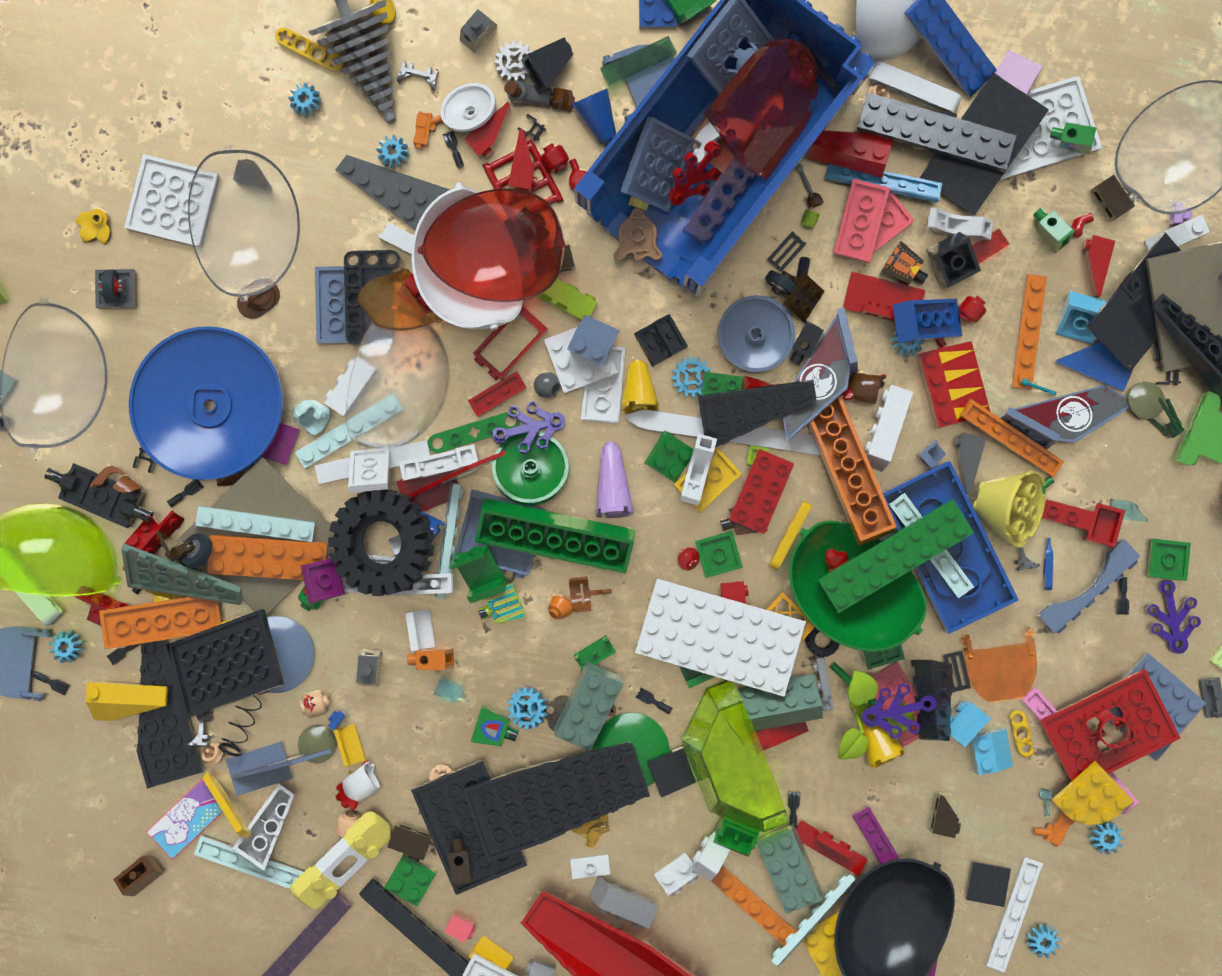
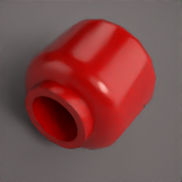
M551 143L543 148L544 153L541 155V159L549 171H555L556 173L568 165L569 156L562 145L557 144L554 146Z
M978 295L975 298L967 296L958 306V315L968 324L971 322L977 323L987 312L984 306L986 302Z

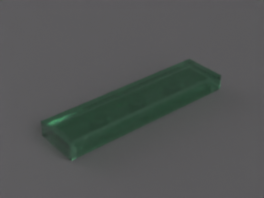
M669 36L601 67L600 70L608 86L676 55L677 52Z

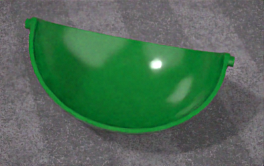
M839 521L818 522L809 530L803 528L799 532L801 539L792 552L789 564L790 585L799 608L811 624L821 633L843 646L861 651L892 649L907 641L913 634L920 635L923 631L920 627L925 619L927 608L922 588L912 571L907 572L840 613L837 612L818 581L819 577L829 571L825 561V554L829 549H835L837 552H847L849 560L881 540L875 539L859 546L850 524Z

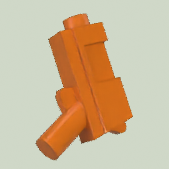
M419 111L416 118L415 137L413 139L415 148L422 149L423 146H428L430 130L434 131L435 124L443 122L441 114L432 117V113Z
M1060 812L1053 825L1049 823L1046 829L1034 828L1033 834L1035 836H1046L1044 840L1051 842L1054 847H1057V845L1060 846L1066 836V832L1075 821L1063 812Z

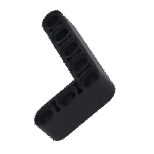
M395 250L349 251L344 256L345 333L347 342L354 347H360L365 342L364 271L394 270L399 268L402 260ZM391 255L397 256V261L394 264H388L387 262L388 257ZM353 256L358 257L356 265L349 264V260ZM371 256H377L378 258L377 263L374 265L368 264V259ZM354 275L358 276V283L350 284V278ZM359 295V301L356 304H351V296ZM353 314H359L360 316L357 323H351L350 318ZM354 333L360 334V339L357 342L351 341V336Z

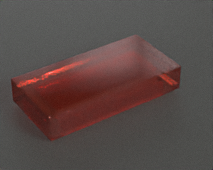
M999 228L992 233L991 240L981 239L972 245L978 263L980 264L1008 246L1009 242Z

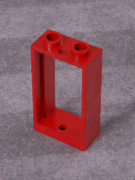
M523 305L519 314L539 333L501 373L481 354L512 321L498 326V329L494 330L473 352L475 356L473 360L481 367L485 365L489 369L487 373L495 380L498 378L503 380L548 332V328Z

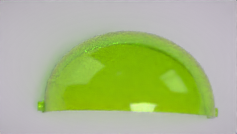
M35 503L10 509L0 515V588L38 595L75 596L103 592L116 584H120L121 577L117 576L118 563L113 543L104 529L86 514L59 504Z

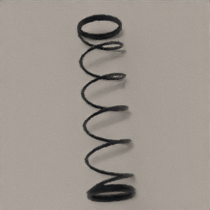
M255 695L253 697L260 703L258 709H245L237 705L235 706L248 713L253 718V723L245 726L228 722L241 729L246 734L247 739L242 742H234L221 738L223 741L229 742L219 744L218 748L223 753L233 757L241 756L242 751L234 743H244L248 740L247 733L241 727H250L255 724L254 717L248 712L262 708L261 701ZM221 746L230 747L239 753L227 751Z

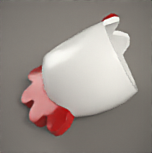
M366 760L355 772L352 773L349 770L348 776L342 783L336 786V790L339 791L336 795V800L341 802L343 808L349 807V809L355 810L358 802L369 799L379 791L380 784L374 774L375 765L369 764V760Z

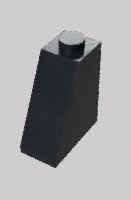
M564 37L528 53L521 59L538 94H541L550 87L573 56L571 45Z

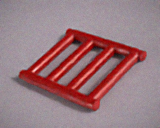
M530 139L527 141V145L535 160L532 163L534 170L539 168L544 177L537 181L536 189L532 188L531 193L548 185L553 194L530 206V209L535 212L537 209L541 210L556 201L557 203L563 202L564 199L549 170L543 163L536 145ZM513 151L490 164L488 162L484 163L482 166L508 217H511L517 226L520 222L514 217L516 213L511 204L531 193L518 191L507 197L502 187L508 184L510 175L498 180L493 170L513 160L515 153Z

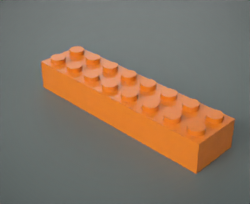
M840 395L815 417L808 426L856 541L860 546L894 533L897 526Z

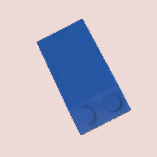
M957 299L910 300L893 304L898 343L963 336L960 316L958 315Z

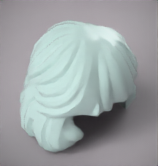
M303 400L293 410L295 423L303 427L313 437L317 434H322L330 420L331 413L329 408L315 400Z

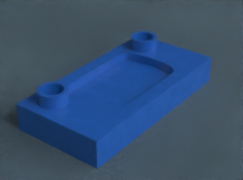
M946 461L883 492V496L897 526L896 531L905 527V525L889 503L905 493L921 516L953 498L974 532L947 549L974 586V588L960 598L956 596L930 559L915 568L947 634L1019 601L951 461Z

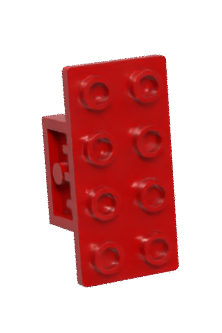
M851 272L842 308L895 322L893 304L910 300H923L925 290Z
M759 449L734 506L730 520L765 534L794 463Z

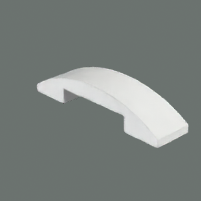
M472 444L436 455L401 461L399 466L403 481L458 470L477 462L478 459L475 446Z

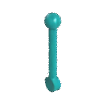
M1028 379L1022 380L1023 386H1031L1053 395L1057 393L1056 391L1031 383Z

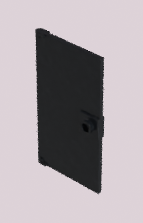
M992 73L961 119L1017 135L1008 169L1049 109L997 74ZM936 153L919 178L942 183L940 193L975 216L1004 175V172Z
M1166 232L1162 233L1086 326L1129 373L1158 339L1154 310L1151 307L1153 304L1146 259L1182 251Z

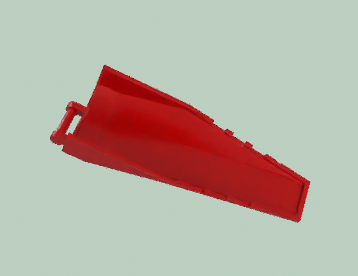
M542 891L521 921V924L572 976H697L653 946L545 891Z

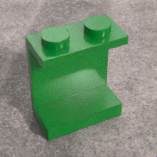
M487 545L475 546L470 551L459 552L452 557L449 568H458L470 589L467 595L470 604L504 592L507 580Z

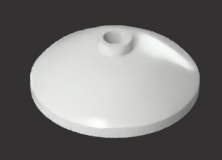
M480 83L461 85L452 90L444 99L440 110L441 118L444 124L451 130L458 132L475 130L492 117L496 108V98L492 90L486 85Z

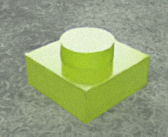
M749 445L746 464H753L759 449L768 452V448Z

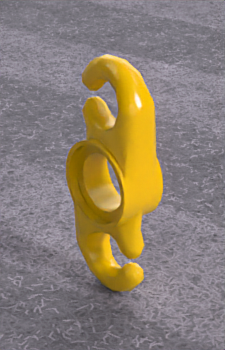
M1015 710L1010 714L1009 718L1013 720L1016 715H1020L1022 720L1019 723L1011 722L1013 727L1012 735L1018 753L1022 757L1027 758L1032 756L1035 750L1031 748L1029 752L1025 753L1022 747L1024 745L1033 746L1031 741L1032 733L1026 715L1020 710ZM1021 728L1027 731V736L1024 739L1017 737V731Z

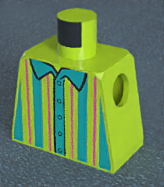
M514 583L507 585L504 592L486 598L488 606L478 609L481 620L492 616L494 623L526 617Z

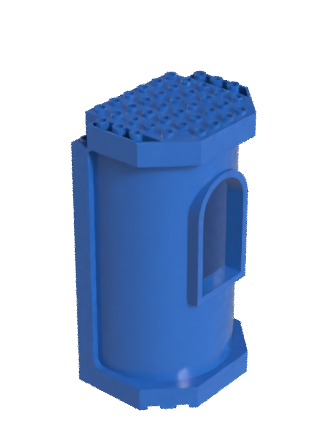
M720 0L574 188L575 203L585 209L594 221H600L603 230L619 243L621 224L637 208L629 205L631 196L621 192V188L647 116L655 118L692 137L721 100L720 96L688 58L687 54L729 0ZM807 0L745 1L791 63L796 59L798 62L814 67L805 55L806 50L811 49L840 87L839 91L833 92L816 68L814 70V74H817L813 86L809 85L807 90L786 83L785 79L790 67L789 65L775 83L782 95L781 113L731 178L722 173L721 178L717 181L708 179L693 184L689 189L705 183L710 188V192L706 196L697 194L688 197L683 204L678 206L672 204L670 212L663 211L650 204L647 210H643L645 216L656 227V245L662 253V258L658 261H654L650 257L644 258L643 261L670 281L676 279V283L685 290L689 289L698 297L712 280L718 266L851 94L855 95L875 65L872 56L860 51L862 45H860V41L855 36L847 35L842 26L830 22L825 13L817 12ZM790 32L796 34L802 40L799 47L794 50L790 49L791 45H785V39ZM745 38L739 43V48L744 51L752 48ZM729 56L724 63L725 68L736 70L738 59ZM709 163L702 173L710 171L715 167ZM685 176L684 180H682V185H683L684 182L686 181V176ZM700 217H705L710 222V228L706 233H699L695 230V221ZM700 223L697 224L698 226L706 230L707 227L701 225Z

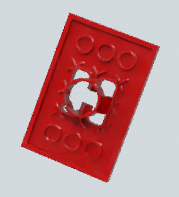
M1144 668L1040 719L1071 782L1094 761L1110 774L1181 739ZM1118 706L1122 716H1114L1109 710ZM1096 717L1099 720L1097 729L1090 731L1087 721ZM1116 719L1113 721L1116 730L1123 727L1126 729V732L1124 733L1123 740L1116 744H1108L1103 739L1106 736L1103 726L1109 720ZM1098 741H1101L1110 749L1101 752L1098 747Z

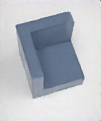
M936 439L916 455L928 469L934 468L938 464L937 462L946 455L937 444L938 441Z

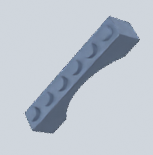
M1120 539L1116 543L1115 548H1110L1106 552L1105 561L1099 576L1085 592L1067 601L1049 603L1036 617L1050 633H1061L1067 627L1065 625L1067 622L1078 618L1081 615L1080 611L1084 607H1090L1095 602L1094 598L1098 594L1103 595L1110 588L1108 585L1113 581L1117 582L1124 576L1123 572L1127 568H1133L1138 563L1137 559L1141 556L1125 539Z

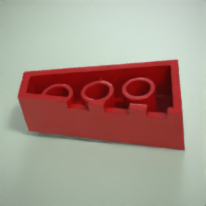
M823 130L810 148L809 159L883 178L893 140L870 133Z

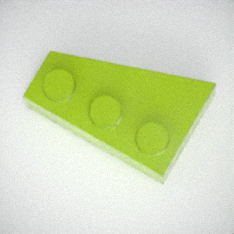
M548 273L544 275L535 292L536 298L579 321L582 320L584 315L591 317L598 305L594 296L588 293L584 295L579 292L577 287L571 284L567 285L560 278L554 275L551 276Z

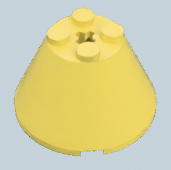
M1028 471L981 482L978 498L974 502L973 508L977 515L1010 545L1021 548L1027 545L1025 541L1029 537L1033 538L1041 522L1046 495L1042 494V486H1045L1044 479L1040 473Z

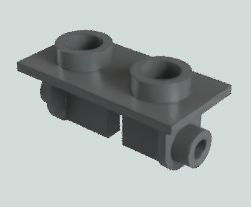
M1220 677L1200 680L1203 699L1206 702L1207 718H1221L1222 688Z

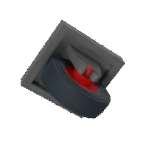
M95 270L96 308H136L135 270Z

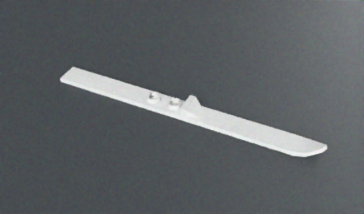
M640 410L626 415L628 421L647 430L660 432L665 430L669 433L697 437L698 434L704 435L702 419L698 417L651 410ZM759 427L729 441L732 443L820 455L811 434L797 433L788 441L784 430Z

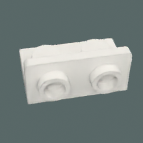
M686 852L654 874L667 896L670 894L676 895L682 890L681 886L686 883L691 884L698 879V873L691 869L693 862Z

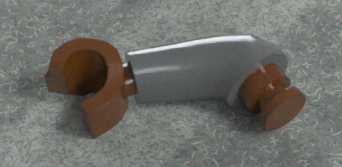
M508 81L504 87L508 98L516 103L552 106L553 110L570 112L572 103L575 102L572 90L554 88L552 91V88L548 87L544 92L538 94L533 83Z

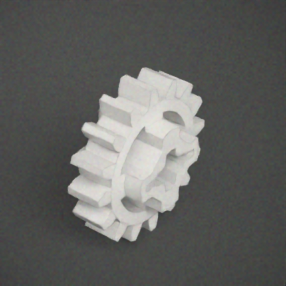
M512 40V45L505 42L506 47L500 46L499 50L501 53L495 54V57L499 59L494 61L495 65L499 66L496 68L497 73L502 72L501 78L503 79L507 76L508 81H511L512 78L515 81H518V78L525 81V75H528L521 59L528 53L533 52V50L528 51L530 48L528 44L523 47L522 41L516 44L515 40ZM503 58L507 60L505 67L502 64ZM512 59H518L519 63L512 64Z

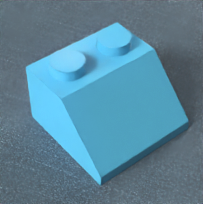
M1070 291L1061 311L1056 334L1093 344L1096 337L1086 326L1107 301Z
M968 700L966 702L962 701L956 707V713L950 716V737L963 747H966L991 720L988 715Z
M1006 728L978 733L969 743L974 772L976 774L995 773L1013 767Z

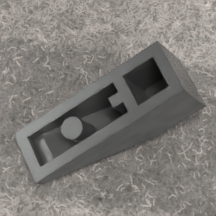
M963 432L960 436H957L954 446L957 447L956 456L962 486L968 495L971 494L986 438Z

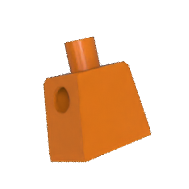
M454 648L416 650V654L407 655V665H416L417 670H447L454 668Z

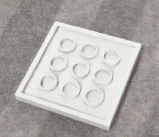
M143 154L124 228L200 247L218 173Z

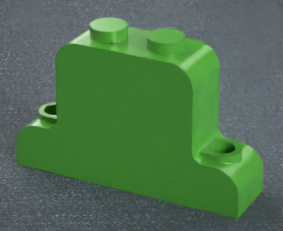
M1210 391L1203 393L1174 463L1181 466L1195 465L1200 457L1214 464H1222V413L1219 412L1221 399L1217 394Z

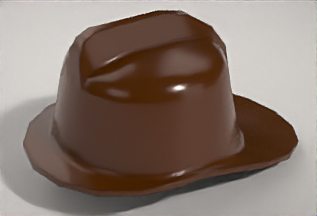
M259 280L249 286L239 295L237 300V308L240 314L249 319L262 316L278 303L280 298L278 286L270 280Z

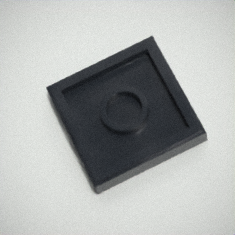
M682 746L647 761L661 798L696 783Z
M972 861L965 899L1004 907L1011 869Z

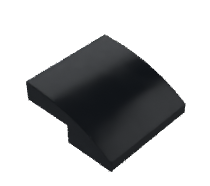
M670 314L634 333L652 367L688 347Z

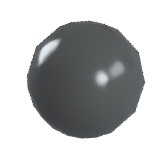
M552 372L540 373L535 378L534 390L540 397L551 398L558 393L560 381Z

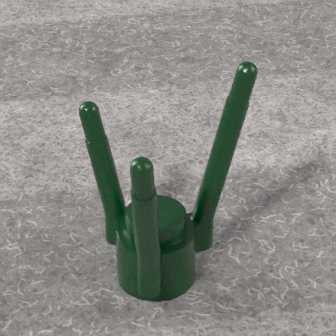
M1159 398L1158 401L1169 418V421L1164 424L1166 428L1153 418L1148 420L1159 428L1165 436L1169 434L1171 438H1174L1185 429L1170 399H1166L1168 409L1162 398Z

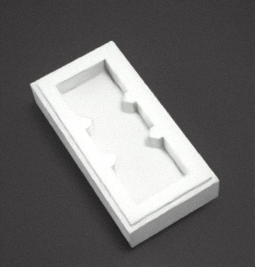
M608 854L570 859L572 879L611 874Z

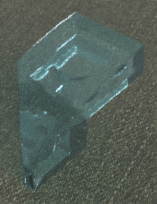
M1110 499L1109 506L1126 510L1123 520L1148 522L1147 517L1140 512L1136 503Z

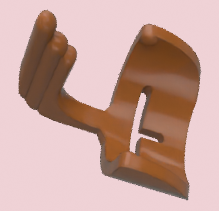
M114 466L105 467L90 484V488L101 486L110 475L119 473L123 476L114 484L113 488L122 493H130L135 490L141 492L143 488L142 485Z
M587 576L569 579L573 612L591 611V595L612 593L611 589L590 591ZM580 584H583L585 604H582L581 595L576 596V593H581Z

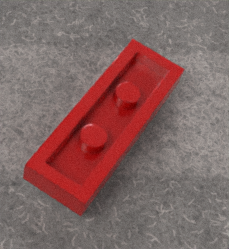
M516 371L469 399L468 402L477 417L527 387Z

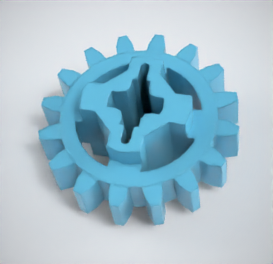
M690 356L689 361L682 358L683 364L677 362L676 366L678 369L672 370L676 374V376L671 377V380H676L673 387H679L678 393L684 391V397H687L688 393L691 394L692 398L695 397V393L702 395L703 381L700 379V373L702 371L704 373L710 371L711 367H705L706 361L700 363V357L696 361L693 360L692 356ZM691 364L697 365V367L693 369H689L686 366ZM680 372L684 375L682 384L679 379ZM688 373H690V374L695 373V374H696V377H695V378H696L697 381H694V380L689 381V380H688V378H689ZM692 385L698 387V389L690 390L687 388Z
M529 687L517 689V693L511 694L513 700H508V703L511 705V707L507 708V711H511L508 717L514 718L513 724L519 723L520 729L525 727L528 730L532 729V727H538V723L544 722L542 717L548 715L544 712V709L549 708V706L544 705L547 699H542L543 693H536V688L531 690ZM528 717L529 719H532V721H527L524 719Z

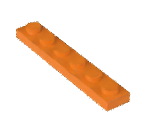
M1026 275L1011 388L1032 390L1031 386H1023L1022 380L1028 379L1029 382L1033 383L1047 276Z
M969 399L959 415L1051 477H1055L1064 463L1063 460L972 399Z
M723 865L721 866L718 874L711 882L785 946L787 944L785 942L787 937L791 933L796 934L797 931Z

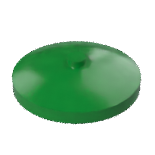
M538 432L530 445L529 452L521 454L518 451V445L524 441L528 433L509 437L495 452L497 454L505 451L506 455L492 462V475L498 490L509 500L522 505H538L553 499L563 489L569 475L568 457L563 446L551 436L547 448L544 450L539 449L536 445L537 439L543 437L544 433ZM540 441L539 444L541 446L546 445V442ZM525 445L520 447L523 451L527 450Z
M635 712L618 714L607 720L593 744V750L632 741L646 785L653 784L654 779L647 761L670 752L668 739L662 727L649 716Z

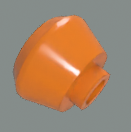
M553 595L548 606L549 615L554 619L566 618L573 613V606L563 595Z

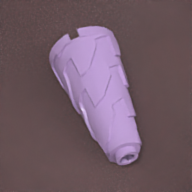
M616 442L605 443L601 450L597 508L595 510L596 517L602 518V513H606V518H621L629 516V513L631 515L634 514L631 492L623 464L622 450L620 446L616 445Z

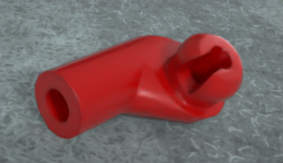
M1091 212L1076 217L1071 225V228L1075 231L1073 237H1081L1084 225L1094 221Z

